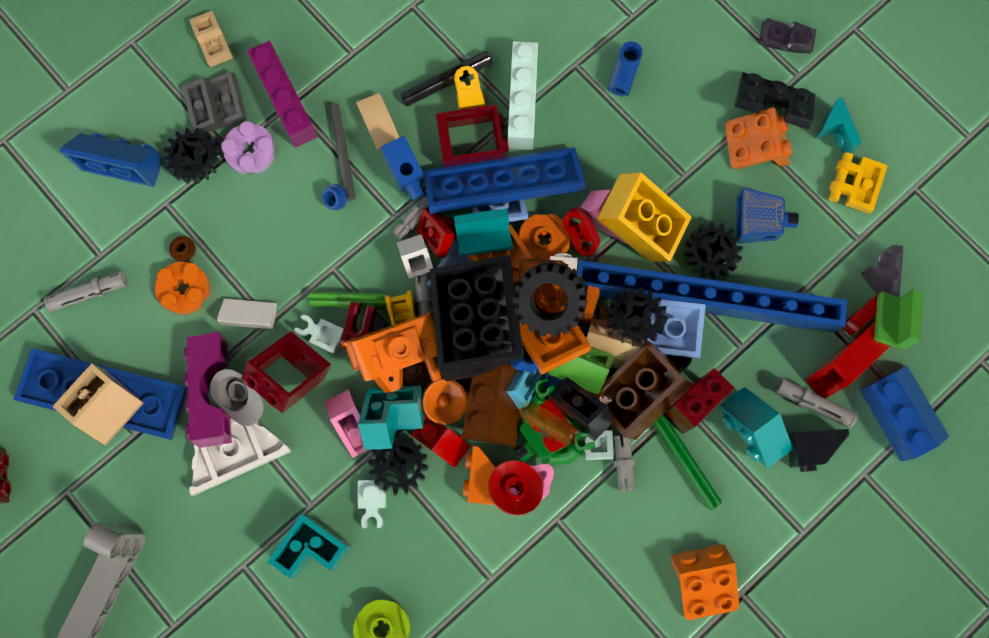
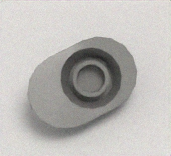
M224 369L217 372L210 384V394L214 402L240 425L250 426L256 424L263 413L264 402L262 396L249 388L241 379L243 373L233 369Z

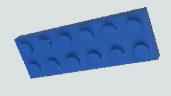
M575 147L423 170L430 214L585 190V180Z
M31 348L13 400L57 411L52 406L93 363ZM97 365L106 369L144 402L122 428L169 440L173 439L188 391L187 387Z

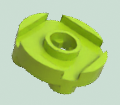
M388 599L374 600L365 605L358 613L353 624L354 638H409L411 631L407 612L398 602ZM383 620L384 624H389L390 629L386 631L385 637H382L380 632L375 633L374 630L379 625L378 621Z

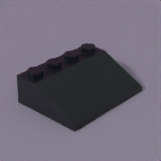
M510 255L430 269L438 369L446 382L475 377L524 357L519 314L516 315L514 311L516 303H513V297L516 291Z

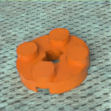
M536 214L529 217L520 228L519 238L537 264L541 262L549 263L550 256H555L558 253L567 254L570 237L563 225V220L553 214ZM540 234L542 236L548 234L550 236V244H539L540 239L538 236Z
M176 262L161 269L157 274L155 294L158 301L164 308L178 315H187L198 311L202 307L201 304L210 295L211 286L209 278L194 263ZM182 282L187 285L189 284V288L185 289V294L177 291V287Z

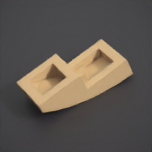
M213 11L189 20L210 68L233 59Z
M380 93L356 102L376 150L400 138Z

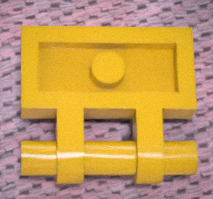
M845 152L842 159L837 163L835 169L837 174L835 180L831 181L828 200L836 203L839 201L840 195L843 194L848 196L845 206L870 214L874 211L888 165L864 156L859 160L858 164L852 163L853 154ZM847 174L854 176L852 185L845 183Z

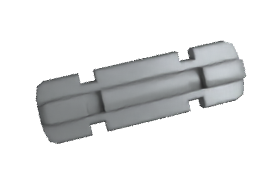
M423 196L418 201V206L415 205L402 219L403 222L401 224L398 223L393 229L394 235L400 240H404L410 234L409 231H413L418 225L423 209H429L427 196Z

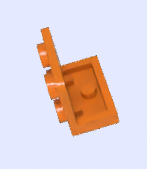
M775 108L760 111L759 114L753 113L727 121L725 129L731 167L741 169L774 160L780 167L789 165V155H792L793 152L790 141L786 139L785 132L789 130L788 123L784 122L785 116H782Z
M725 544L711 545L707 548L693 551L687 550L671 555V563L680 582L683 614L687 620L732 612L739 608L736 565Z

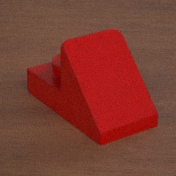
M428 208L423 209L416 232L422 235L425 243L437 257L446 258L453 240H456L457 237L455 221L439 213L430 214Z
M425 416L423 428L415 429L411 435L453 468H456L471 447L451 429L433 422L427 416Z

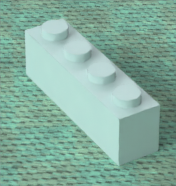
M513 41L508 124L509 149L533 150L538 43Z

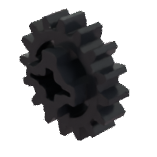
M185 128L184 135H181L178 131L175 132L177 139L169 138L168 141L171 146L164 147L163 149L168 155L163 157V161L167 164L166 169L171 174L173 173V176L178 181L182 178L186 184H189L191 179L196 184H199L200 177L209 180L208 173L217 172L213 167L214 164H221L220 159L216 157L222 154L217 147L219 145L217 141L207 131L202 134L199 128H196L194 133L189 128ZM190 150H191V152L194 154V158L196 159V161H194V160L190 157V156H191V154L189 153Z
M710 222L707 229L701 224L698 232L695 230L691 232L690 237L692 239H687L685 245L689 248L685 250L684 255L691 257L687 261V265L694 264L696 267L693 272L697 273L701 270L703 272L702 278L704 279L708 274H711L713 280H716L719 277V273L724 278L727 277L729 270L733 272L737 268L735 263H739L742 260L738 253L743 250V247L736 245L740 237L733 238L731 236L733 229L725 231L723 223L718 228H715L714 222ZM712 236V238L708 240L704 239L703 237ZM714 243H715L714 253H716V255H714V257L711 259V257H712V249H711V247H712V246L714 245ZM717 262H727L721 266H714Z
M639 287L638 292L633 293V290L628 288L627 295L618 292L617 300L611 299L610 308L607 309V317L609 318L607 326L614 327L612 330L613 336L621 335V343L629 339L633 347L636 341H640L643 346H646L648 338L655 342L657 340V333L663 334L665 328L663 325H666L668 318L665 316L667 308L666 306H660L661 297L652 298L653 291L650 290L647 294H643L642 287ZM622 309V310H623V316H622V319L620 320L618 314H619L620 310ZM653 313H654V316H655V322H654V324L651 323V321H652L651 315H652Z
M400 435L398 441H393L392 449H381L379 451L372 449V455L376 458L368 460V464L375 468L370 470L369 474L370 477L377 476L374 485L379 486L383 484L384 493L389 489H393L394 496H397L398 491L403 489L404 494L408 495V487L412 486V488L417 490L418 484L416 481L425 480V476L421 471H428V465L422 463L427 460V454H419L422 450V445L414 447V438L411 437L408 442H404L403 435ZM399 448L406 449L410 451L411 454L407 455L401 452ZM389 451L390 455L387 461L380 464L383 456ZM394 455H396L400 463L403 464L402 476L400 475V472L397 471V468L393 467L395 466ZM417 466L414 475L408 480L407 474L410 469ZM392 476L397 479L398 483L391 482L385 477Z

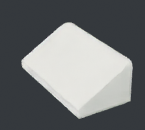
M224 299L217 322L228 326L274 329L277 303Z

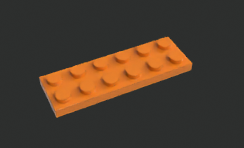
M509 225L512 241L511 250L468 256L470 261L510 255L516 288L523 275L531 267L537 266V263L512 225ZM550 283L542 284L536 289L534 294L535 301L543 311L558 313L565 309V305ZM520 322L522 345L541 375L591 351V345L578 325L575 328H570V331L566 334L561 332L557 337H551V334H546L543 337L539 336V331L530 332L528 330L529 326L527 324L522 325Z

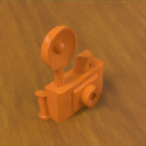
M433 310L342 343V346H346L353 370H360L364 381L374 379L384 393L399 390L403 386V368L425 361L432 383L428 384L422 395V407L425 415L437 424L446 425L456 422L465 413L467 394L464 388L455 380L446 382L441 377L435 360L437 348ZM392 376L393 381H389V377Z

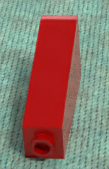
M876 318L804 380L817 395L826 399L852 384L890 347L874 339Z

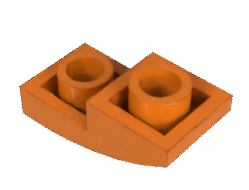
M588 286L587 305L582 318L579 320L581 324H588L592 320L600 295V289L597 287Z

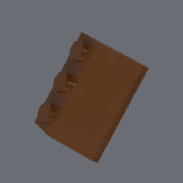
M647 340L646 346L642 345L603 384L600 393H594L593 396L608 406L613 421L612 424L624 438L637 440L694 383L670 358Z
M510 363L471 377L461 435L462 439L516 447L521 409H518L506 392L517 372V369L512 367Z

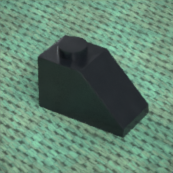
M568 377L548 395L550 400L573 426L582 433H590L587 437L594 442L613 423L608 406Z
M849 429L788 434L793 450L788 453L790 468L800 467V472L817 471V466L826 464L849 436Z

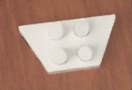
M231 418L232 443L203 448L194 445L195 455L192 459L193 480L192 486L189 489L190 495L195 496L292 451L290 447L259 421L250 426H243Z

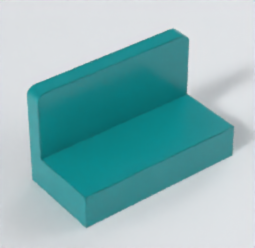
M507 208L454 216L460 257L512 249Z

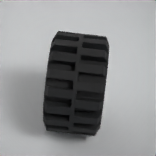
M556 261L538 263L537 266L531 267L515 288L516 293L513 297V303H516L514 311L516 315H520L521 319L519 321L521 324L529 326L528 330L533 333L536 330L540 332L539 336L545 337L546 334H551V337H557L559 333L563 332V334H566L570 331V328H575L582 318L587 305V288L584 286L585 281L583 278L577 275L578 271L574 268H568V264L563 262L562 264H557ZM546 283L558 285L567 295V306L558 313L543 311L535 301L534 294L536 289Z

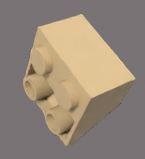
M596 305L592 320L589 323L586 339L592 347L614 355L611 367L619 369L642 344L640 341H636L633 347L629 339L621 343V335L613 336L612 330L614 327L607 326L609 319L607 317V309L610 307ZM623 312L618 314L620 320L622 319Z
M91 364L52 407L74 426L102 444L107 445L144 402L106 369Z

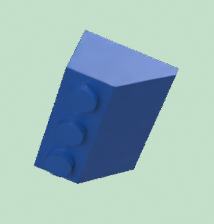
M80 133L64 144L59 151L81 171L150 187L155 186L163 158L156 152V149L150 145L140 144V146H136L120 138H116L115 141L109 140L98 133H91V135Z
M907 365L859 389L901 461L916 459L937 448L949 437Z

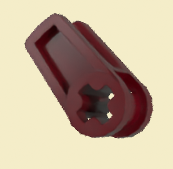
M351 301L345 327L341 334L339 349L346 350V346H342L343 342L372 332L377 306H367L365 315L362 318V327L359 330L357 329L359 313H361V303Z

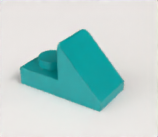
M842 97L838 98L829 109L816 138L834 133L835 143L838 148H841L842 153H853L862 144V141Z

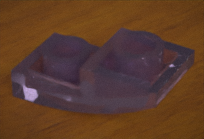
M766 18L762 22L758 44L787 52L810 54L813 52L817 29L795 21L789 26Z

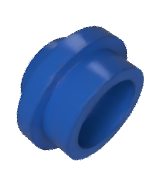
M329 185L322 194L323 203L327 208L340 210L345 207L347 197L340 185Z

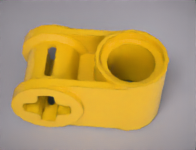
M470 66L459 68L454 75L459 110L485 106L477 71ZM465 70L467 74H472L473 79L469 80V85L467 86L465 82H460L459 77L463 76V71Z
M411 290L407 291L406 294L393 297L385 295L386 306L392 325L416 317Z

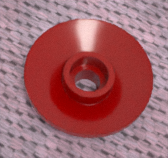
M507 461L498 465L491 473L488 481V491L491 500L501 511L510 515L520 516L532 512L540 504L543 497V483L539 474L530 465L521 461ZM509 488H515L518 494L513 495Z

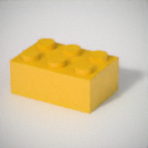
M636 172L619 175L597 219L648 261L670 262L689 224L691 216L644 174Z

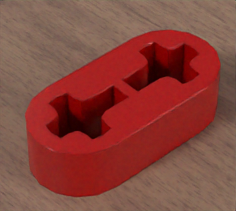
M581 207L571 208L563 218V225L576 251L583 256H591L600 246V237L586 210ZM574 217L575 219H580L581 222H573L572 218ZM584 240H585L586 242H590V241H591L592 245H591V246H590L589 244H585V245H584L583 241H584Z
M878 293L846 320L845 327L842 329L849 336L855 334L876 315Z

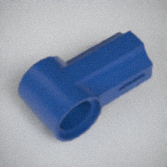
M629 41L620 48L618 60L608 90L615 95L621 97L629 96L643 53L642 47L638 43ZM631 54L636 59L628 60L624 55Z

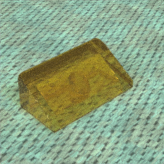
M531 403L519 411L524 422L567 447L571 446L576 435L579 433V428L535 403Z

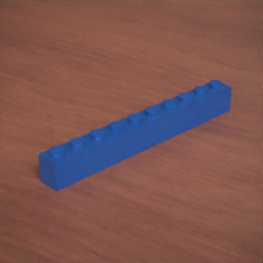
M579 260L577 264V275L585 281V288L588 289V286L599 288L600 298L617 300L618 292L627 295L628 288H631L633 293H637L639 287H642L643 294H647L650 290L653 291V299L661 297L662 300L706 304V314L833 333L845 327L847 300L582 260Z

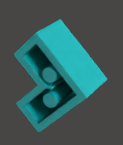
M421 385L402 386L399 390L384 393L381 388L367 389L358 422L364 450L392 449L396 430L423 428L425 413L422 407L423 394Z
M746 387L719 405L724 415L722 417L723 423L729 430L733 431L735 429L739 433L741 439L747 444L746 452L754 462L757 463L759 461L766 468H769L793 450L780 413Z
M301 514L267 562L288 578H295L310 557L329 571L336 570L352 546L308 514Z

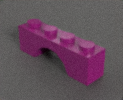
M270 40L247 50L294 147L296 148L317 138L314 127Z
M219 332L187 337V347L184 348V358L188 365V372H185L184 375L185 384L188 388V398L185 400L186 411L189 414V424L186 425L187 438L199 448L232 443L231 417L224 410L213 407L208 395L209 386L214 375L228 366L227 340Z

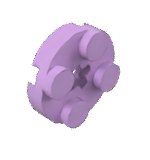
M249 121L233 128L221 145L224 158L230 167L241 174L261 173L271 165L275 157V143L270 133L264 127ZM254 144L253 148L255 151L253 153H243L246 145Z

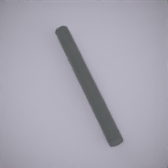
M332 103L329 105L343 188L347 201H353L356 199L340 107L338 103Z

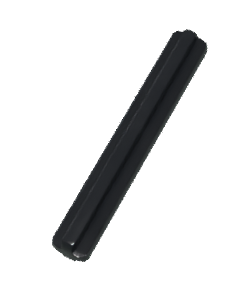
M483 51L400 94L405 106H410L454 84V75L459 68L470 66L478 72L491 65L492 58L487 51ZM465 70L463 71V76L459 77V80H462L472 74H467Z

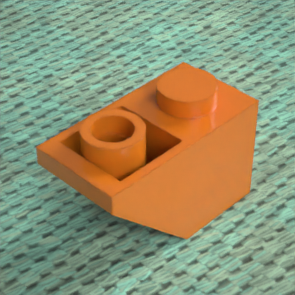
M473 446L472 453L467 452L466 469L471 470L470 480H464L463 496L468 497V503L495 505L489 495L488 481L496 467L478 446Z

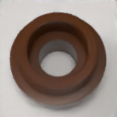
M179 236L170 243L169 253L176 261L186 262L194 257L196 245L191 238ZM181 245L186 246L184 251L178 252V248Z

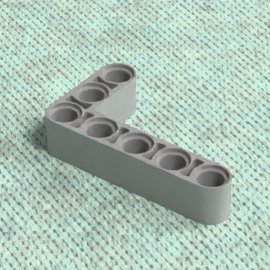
M95 523L84 539L83 545L99 555L57 638H97L145 542L146 535L121 523Z

